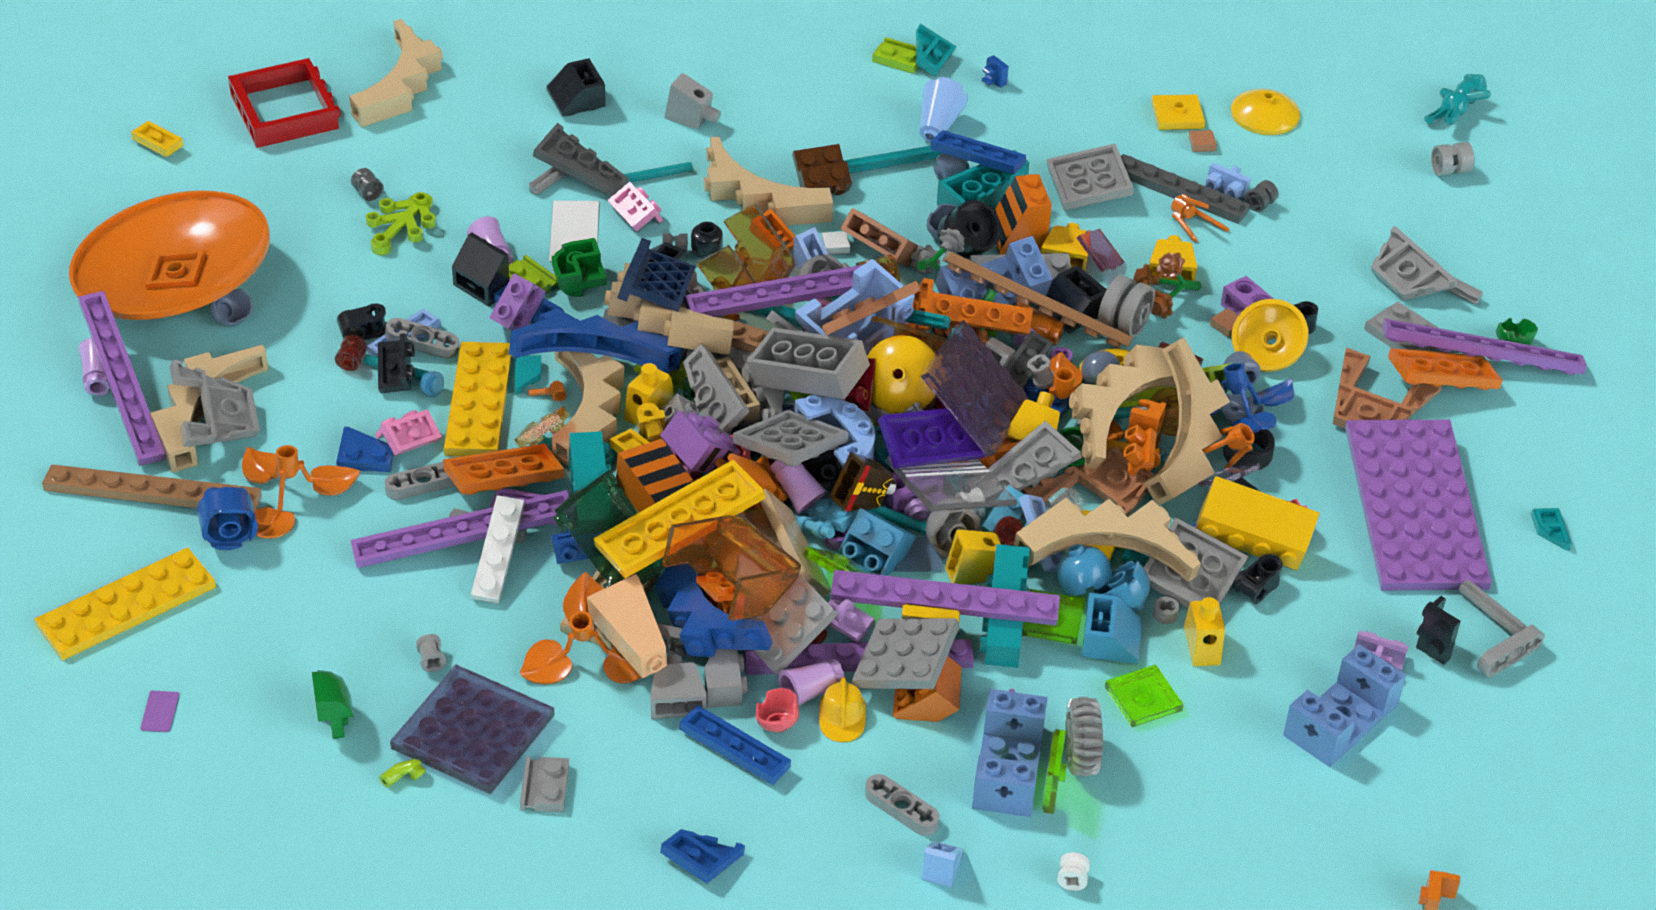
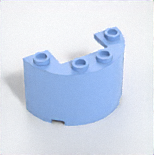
M871 259L853 271L852 289L823 309H821L822 304L814 298L796 310L795 317L797 322L809 333L825 335L822 325L833 321L831 316L849 307L851 311H855L854 305L872 296L876 301L904 286L876 261ZM912 294L828 336L862 340L866 355H868L871 349L879 342L894 336L905 320L910 317L914 310L912 305L915 295Z
M810 395L806 398L795 400V412L804 415L807 420L815 419L848 431V442L837 446L834 450V455L839 461L841 470L850 452L874 460L875 429L870 418L857 405L841 399Z

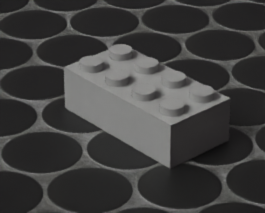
M772 328L747 360L754 383L757 386L845 399L870 366L862 340Z

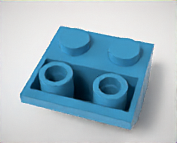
M860 508L835 557L863 573L888 576L905 560L917 536L873 511Z
M1089 593L1081 657L1138 664L1142 618L1118 596Z

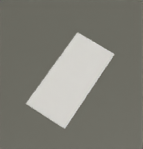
M553 200L549 261H552V255L554 256L562 248V244L595 238L597 242L599 201Z

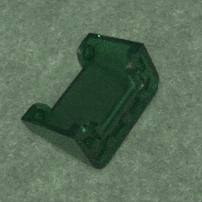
M610 469L600 471L553 509L556 515L552 517L562 531L564 529L569 531L606 581L603 584L604 589L625 578L597 549L593 538L638 514V511L624 494V490L616 486L618 485V480ZM669 553L633 575L636 574L643 585L676 559L672 553Z

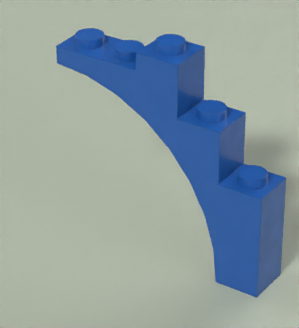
M554 309L540 314L538 322L512 330L508 354L519 358L544 352L570 351L593 353L627 360L641 366L652 363L657 366V369L669 373L680 369L683 348L667 346L668 337L663 336V334L637 330L638 321L619 327L599 315L580 321L559 309Z
M687 543L676 549L655 589L663 608H668L667 613L673 626L683 628L679 636L687 655L714 657L717 649L769 651L773 642L764 621L742 619L719 610L706 599L705 590L696 583V577L706 575V573L710 572L713 565L705 544Z

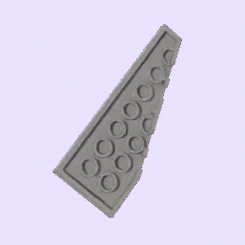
M739 513L704 533V537L717 572L723 574L743 594L741 618L765 622L773 643L769 651H754L779 676V672L785 670L832 622L838 613L742 513Z

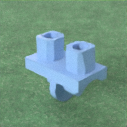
M1212 163L1209 167L1205 186L1214 190H1221L1233 198L1245 200L1251 178L1240 174L1241 168L1238 166H1234L1230 170Z

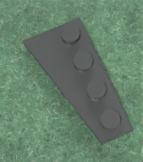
M559 123L551 129L534 149L533 157L611 197L628 184V177L609 162H602L597 158L595 151L591 148L586 149L579 143V139L573 134L569 136L563 131L564 127Z

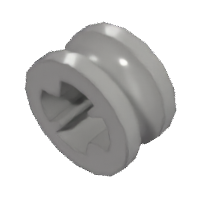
M1172 597L1158 598L1154 604V619L1162 624L1175 622L1178 617L1179 603Z

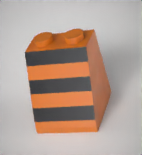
M1039 174L1015 176L994 210L1001 224V237L996 245L999 255H1006L1010 243L1033 236L1041 251L1042 245L1048 237L1052 204Z
M662 439L617 453L615 501L635 515L694 482Z

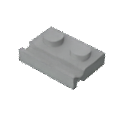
M526 756L520 810L525 811V808H534V811L564 812L570 767L569 758L540 757L539 760H532L531 757Z

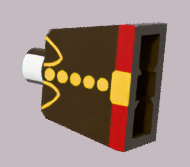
M850 452L829 497L844 511H855L860 508L866 510L877 509L881 505L885 494L891 495L895 492L896 483L893 480V474L879 462Z

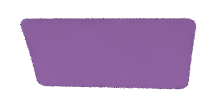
M150 691L140 729L155 732L170 731L179 692Z

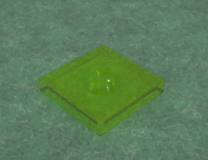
M809 546L806 547L803 553L805 558L833 574L834 570L866 573L852 565L850 559L839 553L833 554L830 551Z
M1030 589V592L1060 595L1057 625L1023 622L1022 636L1077 645L1085 598Z
M1156 664L1106 680L1105 682L1106 690L1131 727L1183 711V702Z
M1055 729L1053 732L1042 808L1044 813L1054 814L1058 782H1065L1067 764H1062L1061 762L1066 730Z

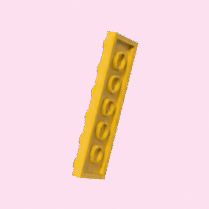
M461 342L444 444L445 456H467L499 451L512 356L508 354L510 343Z
M732 460L593 538L597 549L626 579L764 500L765 491Z
M187 547L36 617L34 620L36 627L63 661L216 588V583L211 574Z

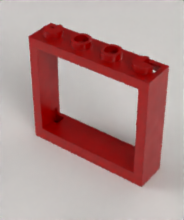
M310 58L228 76L230 95L256 148L339 129L338 118L341 116L339 106L334 105L332 93L327 92L326 82L324 79H320L319 69L317 66H313ZM309 80L323 107L320 110L261 123L247 94Z

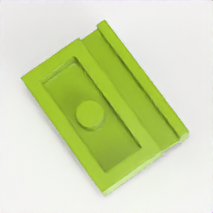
M885 37L884 42H881L872 55V62L914 74L919 67L916 64V46Z
M527 255L523 256V260H516L509 264L510 279L513 274H516L546 291V293L551 291V287L559 286L554 274Z

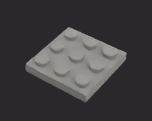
M1116 144L1046 159L1049 173L1064 211L1134 195L1133 185Z
M790 410L733 433L734 444L744 447L745 450L761 453L766 458L782 461L787 466H798L805 460L816 458L819 454L836 449L837 446L848 442V431L815 419L807 420L804 415Z
M1175 518L1168 530L1174 532L1180 542L1197 555L1201 563L1197 577L1187 582L1172 568L1150 557L1143 567L1149 576L1150 588L1167 597H1172L1187 608H1189L1190 602L1202 601L1206 597L1216 599L1220 605L1249 556Z
M878 619L853 676V684L857 688L934 689L960 627L957 619Z

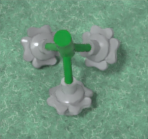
M948 228L947 230L940 231L941 236L939 239L942 241L939 251L934 250L929 244L925 248L919 245L916 252L911 254V258L914 260L912 267L917 268L921 274H925L926 271L933 273L934 269L939 271L941 266L939 265L940 260L938 258L943 253L950 250L955 254L963 252L964 237L958 230Z

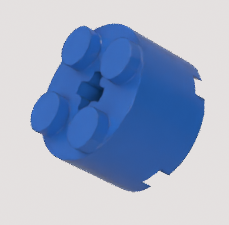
M212 487L204 492V497L197 506V515L202 537L211 544V547L218 550H233L242 547V542L247 539L251 541L255 537L258 523L252 499L245 488Z

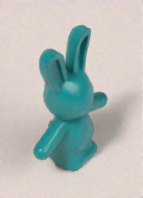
M1466 74L1464 80L1457 85L1455 91L1442 88L1440 90V95L1444 97L1442 104L1434 112L1424 117L1425 122L1433 124L1444 117L1445 123L1452 125L1467 111L1468 103L1473 104L1477 100L1490 98L1491 92L1487 90L1485 77L1481 74Z

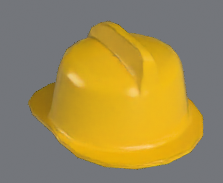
M842 677L840 682L830 685L821 697L819 725L823 734L832 741L841 743L851 742L864 731L866 703L861 695V691L855 685L847 683L846 678Z

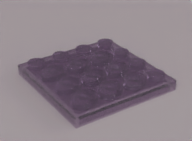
M964 320L956 324L921 375L923 381L987 457L997 452L1012 428L1010 425L1011 421L1025 399L1029 400L1025 391L1011 378L1008 370L1002 367L993 356L992 351L983 344L974 329L969 327Z
M456 664L390 740V746L392 750L412 759H418L427 766L491 794L554 717V707Z

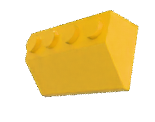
M1215 476L1199 512L1195 528L1234 549L1257 557H1261L1264 554H1274L1282 560L1283 566L1298 570L1306 554L1320 512Z

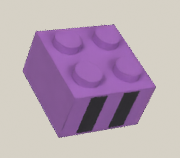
M678 411L660 434L689 469L693 471L710 473L717 469L715 461L718 458L730 462L727 457L731 453L736 455L741 453L734 445L733 438L719 428V422L709 415L705 417L695 412Z

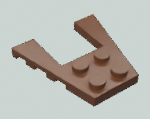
M914 281L876 301L872 296L854 305L855 311H851L849 307L831 316L833 321L822 325V329L825 335L832 334L921 289L917 281Z
M1346 348L1332 424L1345 429L1347 420H1408L1441 391L1442 386L1436 387L1425 383L1412 385L1402 403L1362 390L1355 386L1367 368L1371 356Z
M1115 447L1106 451V459L1096 469L1085 468V464L1078 468L1072 466L1065 469V473L1055 478L1050 476L1041 480L1040 485L1031 489L1028 486L1023 488L1022 493L1043 498L1044 504L1047 507L1079 482L1104 501L1110 499L1115 505L1121 506L1126 516L1129 517L1148 492L1144 483L1154 474L1142 468L1136 475L1131 476L1127 472L1128 461L1123 457V452Z

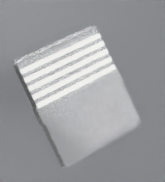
M887 456L886 462L893 469L890 456ZM978 459L893 469L909 490L913 491L930 511L1010 507L1017 505L1014 496Z

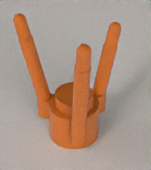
M1185 194L1179 195L1173 200L1171 210L1174 213L1172 217L1179 222L1193 242H1197V238L1182 218L1190 219L1196 214L1226 232L1229 231L1227 226L1195 207L1196 205L1208 209V204L1192 199Z
M1239 423L1233 427L1220 429L1221 435L1228 434L1226 438L1207 446L1202 451L1206 454L1226 444L1231 449L1239 450L1224 466V469L1228 470L1246 452L1252 450L1251 444L1255 439L1254 433L1246 424Z

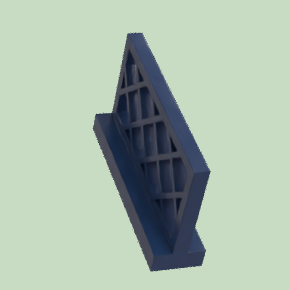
M642 238L625 274L617 298L627 302L631 294L679 312L696 266L649 249L651 241Z

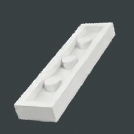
M497 495L471 592L472 599L499 604L525 505L524 500Z

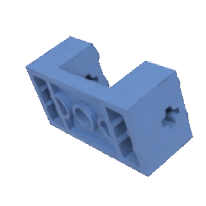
M1033 236L1010 243L1004 257L981 264V266L1044 296L1047 295L1053 280ZM945 265L940 267L935 285L941 294L982 300L987 292L985 284L988 282L985 281L982 285L969 279L971 274L963 270L961 274L956 273ZM1007 292V295L997 293L993 300L995 303L1013 306L1018 301L1015 300L1016 295Z
M1360 644L1357 645L1342 659L1337 682L1320 697L1307 689L1290 704L1283 736L1328 767H1331L1398 706L1406 674Z
M989 689L983 740L975 776L972 809L1031 817L1048 697Z

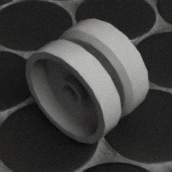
M1121 274L1116 276L1102 299L1098 321L1114 329L1118 328L1119 331L1134 339L1143 330L1151 314L1155 299V289L1141 282L1135 285L1133 279Z

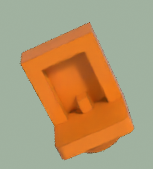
M1430 870L1426 886H1421L1418 904L1423 905V910H1438L1441 897L1451 899L1456 897L1460 876L1443 871Z

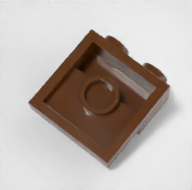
M839 144L793 151L792 157L800 187L830 188L831 194L833 193L834 195H842L849 191L852 181L847 161L844 162Z

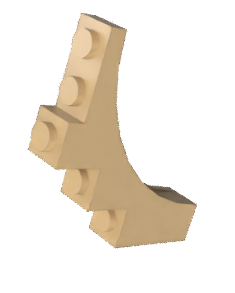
M402 19L393 21L395 41L402 51L397 64L378 83L349 96L351 115L361 127L412 111L414 94L427 90L426 80L429 79L428 74L442 70L441 60H443V54L441 49L436 47L430 39L422 41L421 38H418L411 26H407Z
M710 137V147H706L707 162H711H709V167H707V177L703 178L704 191L709 192L711 201L736 199V204H741L743 214L765 212L772 209L786 226L833 222V199L830 188L794 187L759 177L744 169L731 158L724 149L720 137Z
M625 263L624 272H618L617 282L612 281L611 291L606 290L604 305L609 306L608 315L631 318L638 321L637 330L668 336L667 346L695 350L702 344L710 352L729 355L733 336V320L712 317L684 307H680L679 312L631 294L627 302L618 299L617 297L630 263Z
M1184 337L1162 349L1171 368L1177 388L1179 425L1175 444L1168 459L1159 471L1144 483L1158 506L1175 498L1215 473L1202 449L1222 438L1210 414L1230 402L1217 379L1211 383L1209 382Z
M263 344L212 358L210 353L207 352L184 359L186 368L194 370L197 367L205 370L206 375L217 380L222 377L235 383L269 370L267 354ZM175 384L167 385L171 407L150 413L163 446L166 461L172 473L198 465L195 446H183L180 429L184 421L198 423L204 414L200 389L196 387Z
M1136 344L1126 354L1124 366L1108 364L1099 373L1097 385L1081 383L1071 393L1069 407L1072 408V418L1082 420L1080 431L1083 433L1084 438L1082 456L1085 458V468L1096 469L1106 459V441L1110 424L1118 407L1133 395L1148 389L1165 386L1176 387L1171 368L1162 351L1164 348Z
M555 352V360L575 378L583 394L582 402L576 414L562 429L552 435V454L567 466L569 433L602 431L603 442H608V444H610V438L617 435V419L614 416L620 413L621 392L618 389L624 386V366L609 356L604 355L598 359L593 354L584 352Z
M1064 498L1018 531L1014 546L1030 548L1028 562L1031 565L1036 564L1049 555L1064 551L1075 544H1082L1083 546H1115L1135 550L1169 566L1187 582L1197 577L1201 565L1197 555L1193 551L1188 550L1174 532L1168 530L1171 518L1168 512L1162 506H1158L1153 500L1127 517L1123 508L1115 505L1110 499L1084 516L1078 505L1072 504L1067 498Z

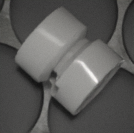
M1462 142L1454 143L1452 146L1449 144L1434 146L1431 152L1433 171L1437 176L1450 175L1453 172L1456 174L1471 172L1474 167V152L1470 143Z

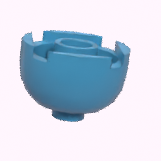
M1075 544L1070 546L1058 561L1056 576L1062 592L1065 595L1075 596L1086 594L1085 588L1093 585L1095 590L1103 587L1112 579L1113 572L1107 556L1098 548Z
M1129 561L1112 570V579L1103 587L1097 590L1094 589V593L1118 596L1137 613L1145 606L1144 601L1147 599L1151 589L1150 580L1140 562L1137 561L1135 565L1133 561Z

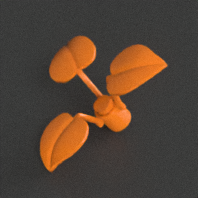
M1060 352L1050 359V369L1054 372L1053 385L1046 389H1050L1049 393L1057 398L1066 399L1082 383L1083 377L1081 371L1067 359L1063 352ZM1022 404L1010 407L1003 417L1000 425L1004 430H1007ZM1112 420L1107 439L1121 440L1124 437V432Z
M281 446L276 450V454L261 452L247 447L242 460V471L248 481L264 484L272 478L278 479L280 476L278 507L276 510L264 507L255 511L258 523V530L255 536L278 538L290 532L294 527V514L282 511L285 478L296 476L299 469L306 480L313 483L315 492L329 496L339 495L347 491L359 477L360 470L326 465L314 468L310 476L304 466V461H299L298 450L294 446Z
M587 572L579 576L571 585L563 601V611L569 620L571 632L567 635L566 647L562 650L561 645L557 641L549 639L535 643L528 650L520 670V675L526 680L537 684H554L562 681L572 670V661L566 654L570 652L573 640L576 639L583 642L594 638L602 650L609 655L603 662V668L610 680L625 684L642 678L613 645L612 650H610L599 637L598 632L595 631L592 617L588 612L587 597L604 588Z

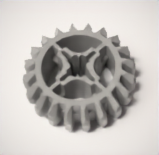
M1072 698L1067 706L1065 722L1066 761L1068 762L1070 773L1072 775H1079V777L1097 775L1101 768L1103 720L1101 718L1100 705L1096 698Z

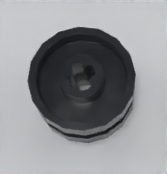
M978 200L965 201L956 209L946 214L938 225V238L941 236L940 231L947 230L948 228L960 232L964 237V251L957 252L956 254L970 260L971 255H982L998 244L1001 237V224L997 214L989 205Z

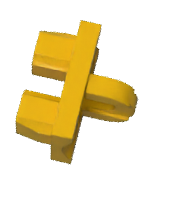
M653 403L642 404L638 407L636 413L637 433L649 442L662 439L660 434L665 429L664 410L659 411V408ZM650 412L652 416H644V414Z

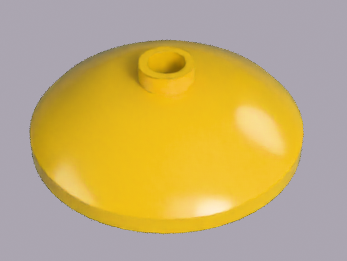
M1260 88L1248 90L1238 95L1232 102L1231 115L1239 126L1248 131L1262 135H1278L1289 132L1297 126L1300 119V109L1286 94L1272 89Z
M1265 299L1249 305L1239 314L1232 328V344L1235 352L1242 351L1250 354L1259 364L1260 371L1262 372L1279 371L1294 364L1304 353L1309 338L1308 326L1303 314L1294 305L1279 299ZM1270 339L1277 340L1275 344H1268Z
M898 335L882 340L871 349L867 358L876 359L871 401L878 408L891 414L905 413L904 411L916 402H919L922 409L931 403L941 384V367L936 354L925 342L915 337ZM901 369L903 372V376L900 379H896L894 376L895 371Z

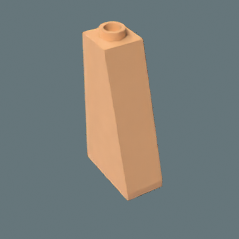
M636 574L587 597L588 612L594 624L642 678L667 667L666 646L640 579Z

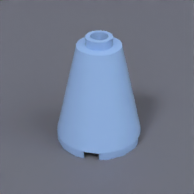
M939 77L938 80L934 81L929 79L925 83L922 91L920 134L926 141L931 142L942 130L948 131L966 107L968 94L966 93L965 95L963 86L960 83L946 77Z

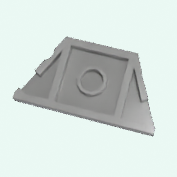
M1396 226L1391 229L1390 238L1387 243L1382 245L1380 255L1375 258L1371 266L1372 273L1404 301L1452 289L1457 286V280Z

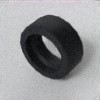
M1262 429L1254 433L1255 439L1253 443L1260 446L1263 450L1246 452L1232 466L1244 471H1257L1267 467L1272 461L1275 447V439L1269 430ZM1226 444L1223 446V455L1226 461L1229 462L1239 450L1231 449Z

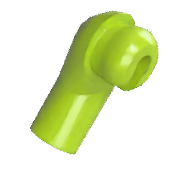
M411 759L396 763L380 775L379 779L383 786L389 788L407 773L410 774L413 780H417L426 773V769L420 764L422 763L420 760Z

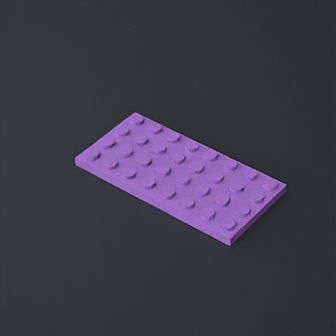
M1347 420L1345 430L1381 591L1459 590L1460 585L1465 580H1470L1481 590L1490 589L1492 582L1451 420Z

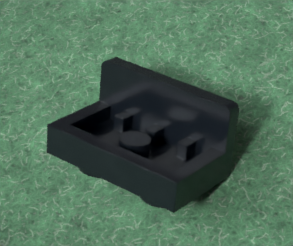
M400 333V340L378 342V390L380 393L411 390V380H415V369L413 364H411V357L415 356L413 341H409L405 333Z
M1440 596L1434 602H1428L1422 611L1424 618L1417 630L1419 637L1416 648L1445 665L1451 658L1461 621L1443 610L1446 598Z

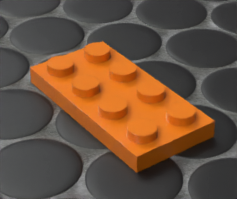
M1390 348L1388 354L1389 360L1404 381L1412 385L1425 383L1436 387L1451 385L1457 388L1476 387L1481 390H1489V388L1500 389L1503 381L1487 359L1481 355L1472 357L1459 353Z
M545 444L443 459L444 471L461 494L472 495L480 491L501 490L505 487L526 486L530 483L552 482L555 479L564 478V467Z

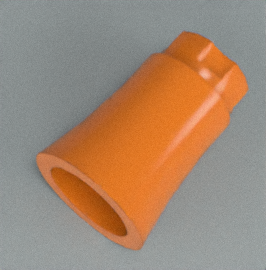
M1017 302L1015 306L1033 309L1030 328L1051 341L1054 346H1057L1065 324L1056 320L1055 317H1050L1030 306Z

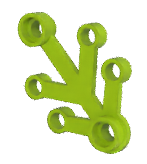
M417 192L410 196L408 200L394 202L390 198L381 199L379 201L380 212L387 215L380 216L378 212H369L366 214V224L371 228L382 224H393L384 233H377L373 236L371 240L372 252L376 255L390 253L392 250L391 239L405 225L408 230V240L414 243L420 242L423 239V232L420 227H417L414 215L416 213L421 215V226L423 228L431 229L435 227L436 217L430 213L433 198L427 193ZM406 209L403 212L392 213L395 210Z

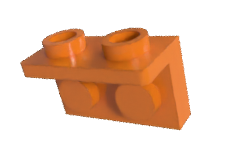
M708 572L706 575L696 577V583L707 592V600L714 607L729 615L741 618L743 594L723 574Z

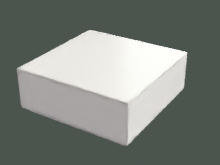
M846 232L822 233V241L829 255L850 253V244Z

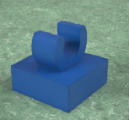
M994 55L988 57L986 66L982 69L985 77L981 81L987 85L994 83L1000 88L1007 85L1009 66Z

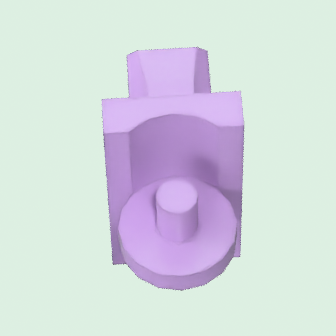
M830 599L828 603L837 611L838 615L828 626L840 631L856 643L861 642L875 623L874 618L855 607L854 602L849 599L844 601Z
M1358 632L1354 648L1360 644L1402 671L1408 645L1398 640L1392 641L1379 637L1372 632Z

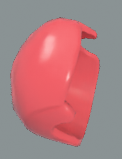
M778 688L769 690L766 693L765 701L762 704L757 703L756 705L757 723L766 731L784 732L792 727L799 717L797 695L790 689Z

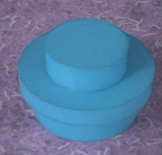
M432 371L422 376L420 388L426 396L436 397L443 390L444 377L441 373Z

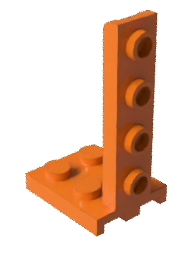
M923 278L919 284L921 290L914 293L915 297L912 305L914 310L949 316L951 319L950 323L1020 335L1030 334L1033 311L1031 308L935 293L933 291L934 280ZM909 323L910 331L908 336L920 340L922 336H925L926 331L930 330V327Z

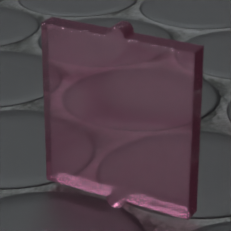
M1100 229L1094 231L1087 230L1085 234L1077 237V240L1101 272L1110 269L1113 271L1125 263Z

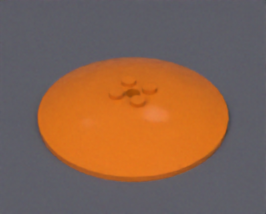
M185 191L155 197L122 210L105 220L88 234L72 257L69 266L70 283L77 298L104 291L114 318L148 320L186 313L227 295L244 283L257 270L264 260L270 245L268 222L262 211L252 202L225 192Z

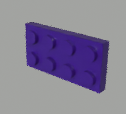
M973 406L882 415L878 419L893 469L983 459L988 455Z

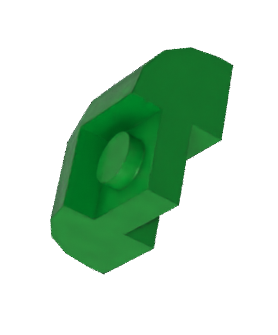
M595 238L562 244V248L554 256L552 255V267L560 290L566 295L583 297V289L607 285V277L601 263V253Z
M324 670L312 672L318 722L330 720L332 738H344L343 726L349 725L348 717H354L350 691L343 678L339 675Z

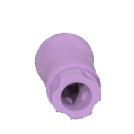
M491 216L482 217L474 221L468 228L467 236L472 232L497 248L504 250L508 254V263L511 264L513 257L502 234L499 221Z
M92 338L85 339L78 348L82 363L84 388L88 394L102 396L108 393L110 387Z
M776 460L770 467L775 474L776 480L791 500L797 514L812 507L817 500L822 499L828 492L806 470L802 463L798 466H787L784 462Z
M823 660L799 668L781 670L778 676L779 688L792 690L797 695L800 706L815 697L825 694L826 689L830 685L840 682L841 678L845 677V674L838 660Z

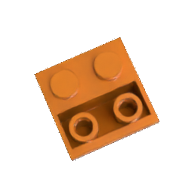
M947 656L934 689H895L893 716L896 719L939 722L959 711L962 667Z

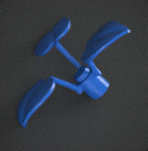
M1233 363L1224 367L1226 380L1222 381V386L1225 394H1227V389L1232 394H1241L1247 417L1236 420L1232 427L1243 423L1248 425L1253 433L1261 429L1267 430L1275 427L1277 420L1274 414L1260 412L1252 415L1245 393L1246 387L1253 397L1254 404L1277 406L1294 398L1292 378L1290 377L1277 385L1256 393L1249 381L1248 374H1246L1244 364ZM1175 400L1176 406L1179 410V402ZM1219 409L1212 412L1210 415L1217 413Z

